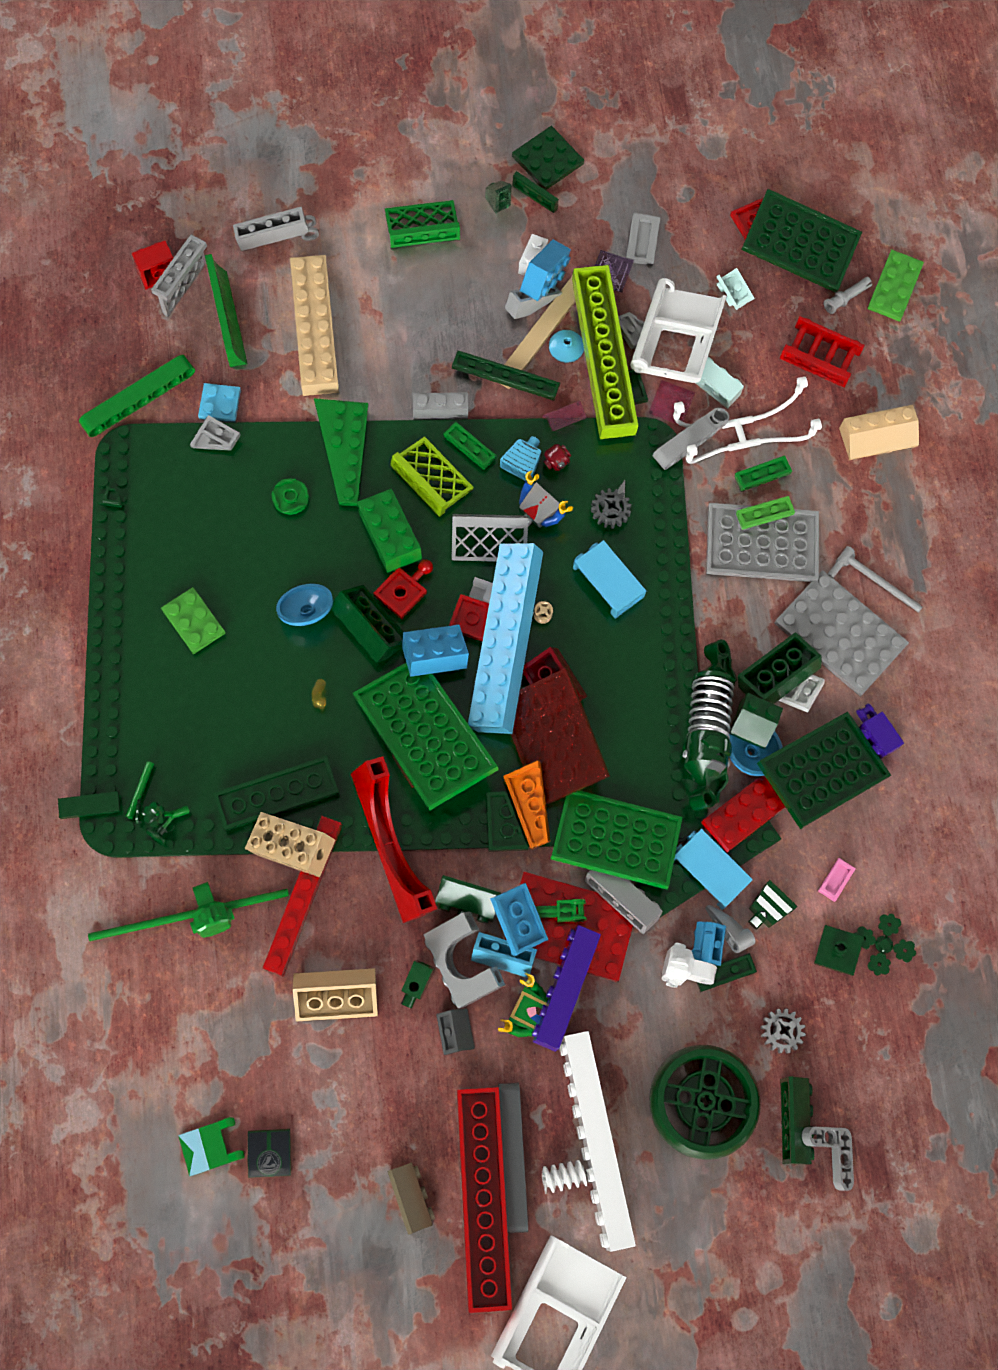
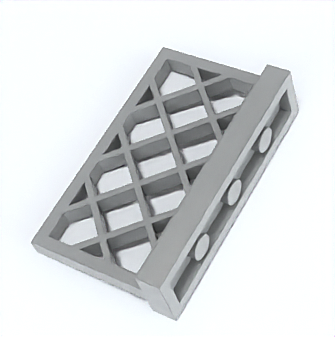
M193 235L188 237L151 289L152 293L158 296L163 315L167 317L206 265L204 250L207 244Z
M453 514L452 560L497 561L498 557L491 551L502 544L501 542L508 535L516 542L515 544H520L522 540L523 543H527L528 516ZM456 527H465L469 533L461 540L456 535ZM478 527H483L488 532L481 540L473 533ZM496 528H502L506 532L500 540L492 534ZM516 528H524L523 536L517 541L511 535V532ZM470 535L478 541L471 549L463 542ZM489 535L497 542L491 549H488L483 544V541ZM462 543L468 552L464 556H456V548ZM479 544L487 550L483 556H477L473 552Z

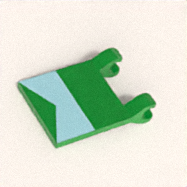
M229 1117L178 1135L189 1177L244 1158L243 1150L228 1154L223 1138L222 1129L234 1126V1118Z

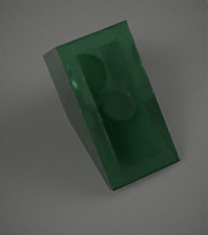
M498 181L486 187L485 198L495 214L511 205L512 185L510 183Z

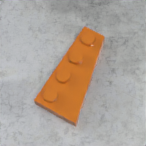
M535 761L503 776L530 849H535L550 842L540 761Z

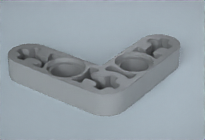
M805 1127L802 1131V1141L806 1146L832 1147L833 1184L835 1188L839 1191L851 1190L854 1185L852 1136L850 1131L846 1128ZM826 1132H827L828 1135H829V1140H828V1142H826V1140H825V1133H826ZM812 1135H817V1139H813ZM842 1154L844 1156V1164L841 1163Z

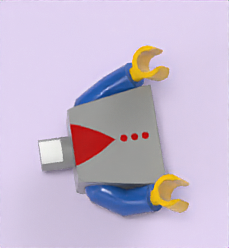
M531 470L525 476L526 481L521 490L519 508L524 516H528V527L532 522L539 528L556 525L566 515V512L572 511L573 507L569 506L566 509L565 504L568 501L559 503L537 482L534 484V481L539 479V474L532 478L531 473L533 470Z

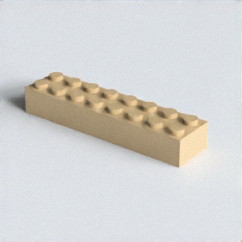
M326 255L290 258L303 396L339 393Z

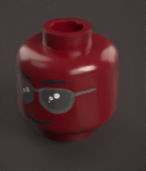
M554 444L544 452L546 459L543 462L549 470L553 468L555 471H559L570 463L571 454L563 444L561 446Z

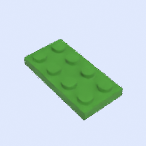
M891 249L867 309L900 322L924 262Z

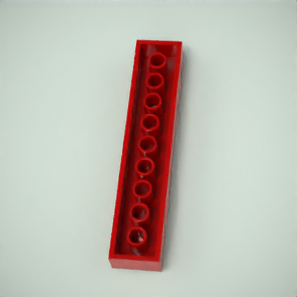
M499 1087L457 1090L468 1312L512 1310Z

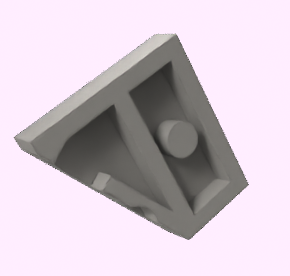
M628 312L618 316L621 334L632 350L637 346L644 321L639 320L635 315Z
M208 415L190 443V446L197 449L232 450L241 434Z

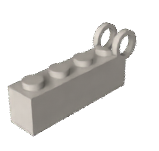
M302 207L233 225L235 238L241 251L300 235L302 239L307 241L314 240L319 236L318 229L313 227L316 224L315 217L312 215L305 216ZM306 220H312V222L307 224ZM308 232H315L312 236H305Z
M593 870L587 872L585 882L643 935L659 920L663 912L660 906L646 897L644 891L636 888L630 880Z

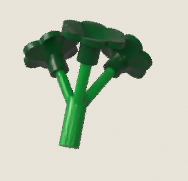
M138 799L135 821L136 824H139L140 818L144 816L145 823L155 828L164 822V816H169L163 826H159L156 831L149 828L146 829L148 835L165 846L166 841L162 835L166 832L167 826L174 818L189 814V808L185 806L173 811H165L164 807L159 806L157 802H151L150 806L143 808L141 799Z

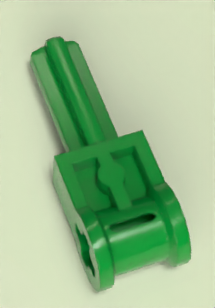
M584 899L557 900V905L535 906L540 918L557 917V922H583L587 920V917L584 916V904L586 903Z

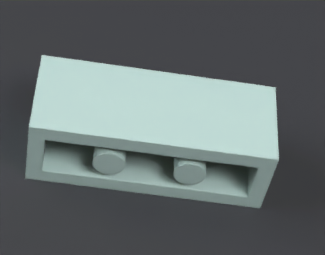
M710 357L707 358L701 380L695 383L727 409L741 395L744 388L738 379L729 375L724 368H720Z

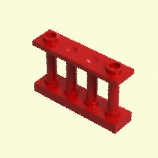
M799 316L795 326L799 331L792 345H785L779 359L845 388L851 376L847 369L854 355L860 356L865 345L858 340L850 339L814 323L808 318ZM805 333L815 337L808 353L798 350ZM822 340L832 344L824 361L814 357ZM838 347L848 351L840 368L830 364Z

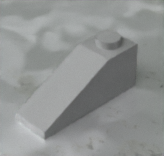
M555 286L553 289L550 288L546 297L543 296L539 301H536L520 292V289L510 291L505 309L514 319L526 317L552 302L562 292Z

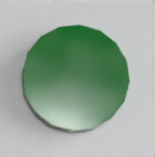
M293 478L283 479L278 482L271 494L276 509L288 515L303 511L309 501V493L305 484Z

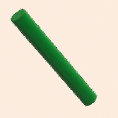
M146 762L126 817L129 819H133L135 816L137 800L141 799L154 766L152 762Z

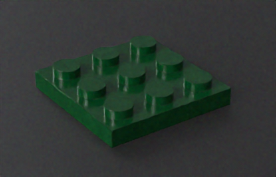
M552 125L512 152V157L545 190L584 164V159Z

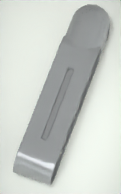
M723 408L713 409L658 448L652 456L664 470L668 469L687 455L688 445L695 444L696 447H699L724 427L729 421V413Z

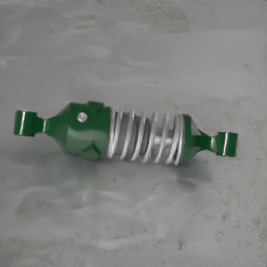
M723 639L704 647V654L710 660L711 665L695 674L692 680L694 692L691 695L693 701L690 705L693 709L689 712L692 718L688 721L691 726L688 728L687 741L683 745V757L685 758L684 768L694 777L699 785V789L689 799L690 806L695 811L710 808L719 803L720 793L729 781L727 768L730 766V760H728V757L732 754V744L729 736L731 728L729 724L732 721L730 716L732 714L733 690L738 679L732 669L729 645ZM696 694L703 695L704 698H698V699H697V698L695 697V695H696ZM720 696L725 697L726 700L720 701ZM696 702L701 703V704H700L699 706H697V707L694 706V704H695Z

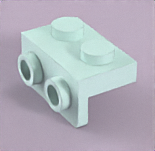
M737 268L722 278L720 275L716 276L719 280L716 284L721 292L725 291L727 294L726 301L729 306L733 305L737 310L755 299Z

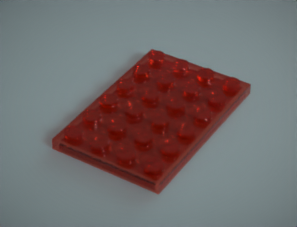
M567 668L520 689L511 736L523 767L535 761H540L546 805L610 777Z

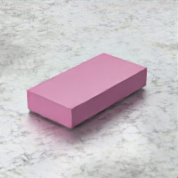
M838 858L818 889V892L835 902L856 868Z

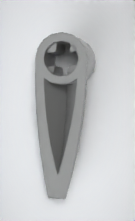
M711 905L706 906L705 909L712 921L726 926L724 939L735 953H740L755 944V937L749 929H744L737 921L720 909Z

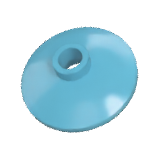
M571 330L558 331L549 341V351L558 361L565 363L574 362L584 352L582 338L578 333Z

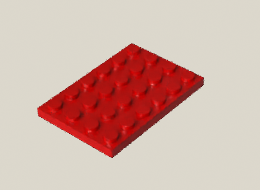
M523 872L520 885L526 883L535 906L557 905V900H586L584 904L586 921L557 922V917L540 918L548 940L532 947L537 949L535 959L561 966L563 960L560 959L563 949L569 945L570 941L567 940L569 932L580 925L601 934L587 974L619 982L633 925L597 892Z

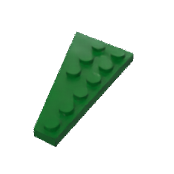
M314 398L339 505L358 507L357 502L359 499L369 404Z

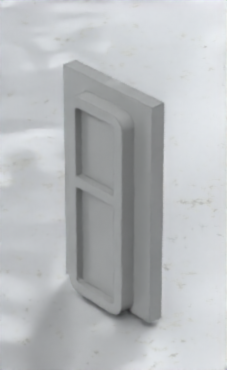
M633 213L626 260H631L633 263L638 264L654 263L661 217Z

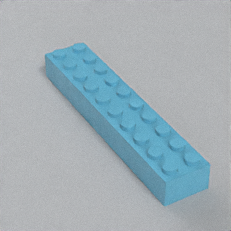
M534 543L500 544L468 720L470 728L477 732L513 733L543 551Z

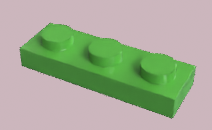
M789 496L737 510L736 516L743 530L792 516L795 510Z

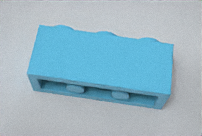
M479 932L473 948L471 961L490 967H497L500 970L528 978L525 973L531 974L537 949L530 948L513 956L507 940Z

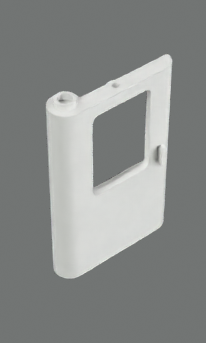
M667 278L660 279L630 364L631 368L637 373H646L691 383L699 382L727 296L723 295V297L717 298L675 290L673 281ZM663 330L696 337L685 372L651 366Z
M550 1235L491 1354V1357L494 1358L493 1363L503 1369L505 1366H508L514 1370H534L518 1361L516 1353L539 1306L542 1303H546L578 1322V1328L557 1370H582L626 1277Z

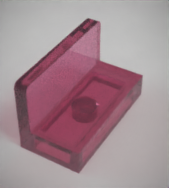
M581 401L543 415L544 419L547 418L552 431L587 418Z

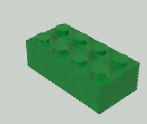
M392 489L357 502L359 515L387 573L422 559L421 547Z

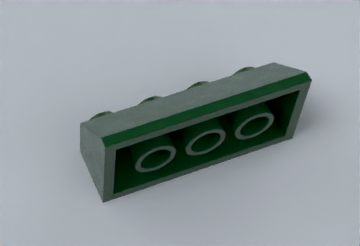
M364 585L340 591L333 600L331 609L335 616L343 622L347 630L355 636L358 643L366 649L372 659L376 662L386 660L402 648L403 630Z
M788 1076L780 1079L782 1164L809 1165L814 1160V1148L803 1143L802 1131L805 1127H813L810 1126V1117H813V1106L810 1105V1096H812L813 1091L812 1084L809 1083V1078Z

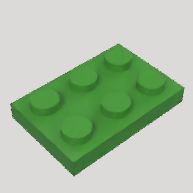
M193 587L161 607V610L193 655L226 634Z

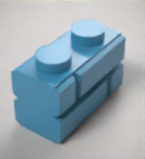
M697 922L694 931V948L692 949L694 959L715 966H721L725 925L715 922Z

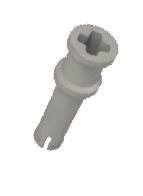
M865 277L847 290L839 291L831 299H826L824 301L826 311L833 314L836 312V309L846 306L850 299L872 287L871 279Z

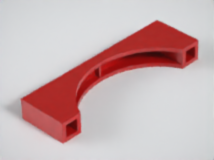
M384 757L365 761L351 773L401 919L403 923H406L436 910L437 906L431 889L423 885L415 876L398 843L389 808L388 784L390 774Z

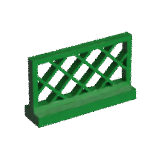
M454 200L385 208L391 248L460 240V225L457 220ZM445 207H451V210L448 213L444 212L442 209ZM431 209L434 212L429 215L425 213V210ZM414 211L416 215L411 217L407 213ZM389 214H398L399 216L394 219ZM437 214L444 216L441 220L434 218ZM420 216L426 218L423 223L417 220ZM403 218L409 220L406 225L400 222ZM447 219L453 221V223H444V222H445ZM430 221H432V222L435 223L436 225H429V226H428L427 224H428ZM413 223L419 226L410 228ZM396 225H397L398 227L402 228V229L392 230Z

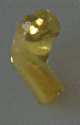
M321 679L317 680L312 690V703L315 708L323 709L326 705V700L321 698V694L326 682Z

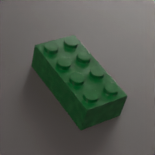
M795 632L738 675V687L745 694L750 693L774 704L821 669L822 655Z

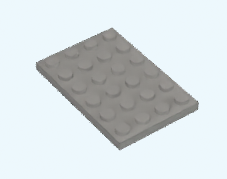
M709 503L706 574L804 582L819 580V511L794 509L795 513L792 516L742 530L736 512L751 506Z
M823 570L819 573V580L812 581L774 622L788 636L795 632L822 655L821 664L860 697L909 644L906 639Z

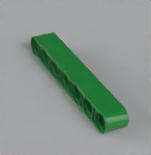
M179 355L82 415L79 423L90 437H95L190 378L195 373V368L185 355Z

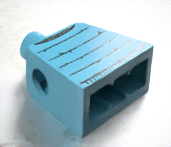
M533 436L530 437L528 442L518 439L500 459V468L526 481V473L533 470L531 473L533 478L541 458V450L537 448L540 441Z

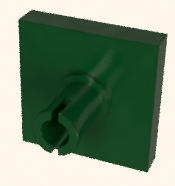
M825 925L814 964L854 976L864 937Z

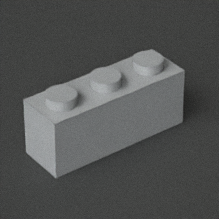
M468 392L413 393L414 420L468 419Z

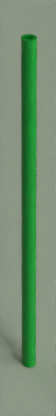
M282 889L225 902L224 905L227 909L230 907L235 909L288 897L289 893L288 889ZM196 909L88 933L89 941L191 919Z

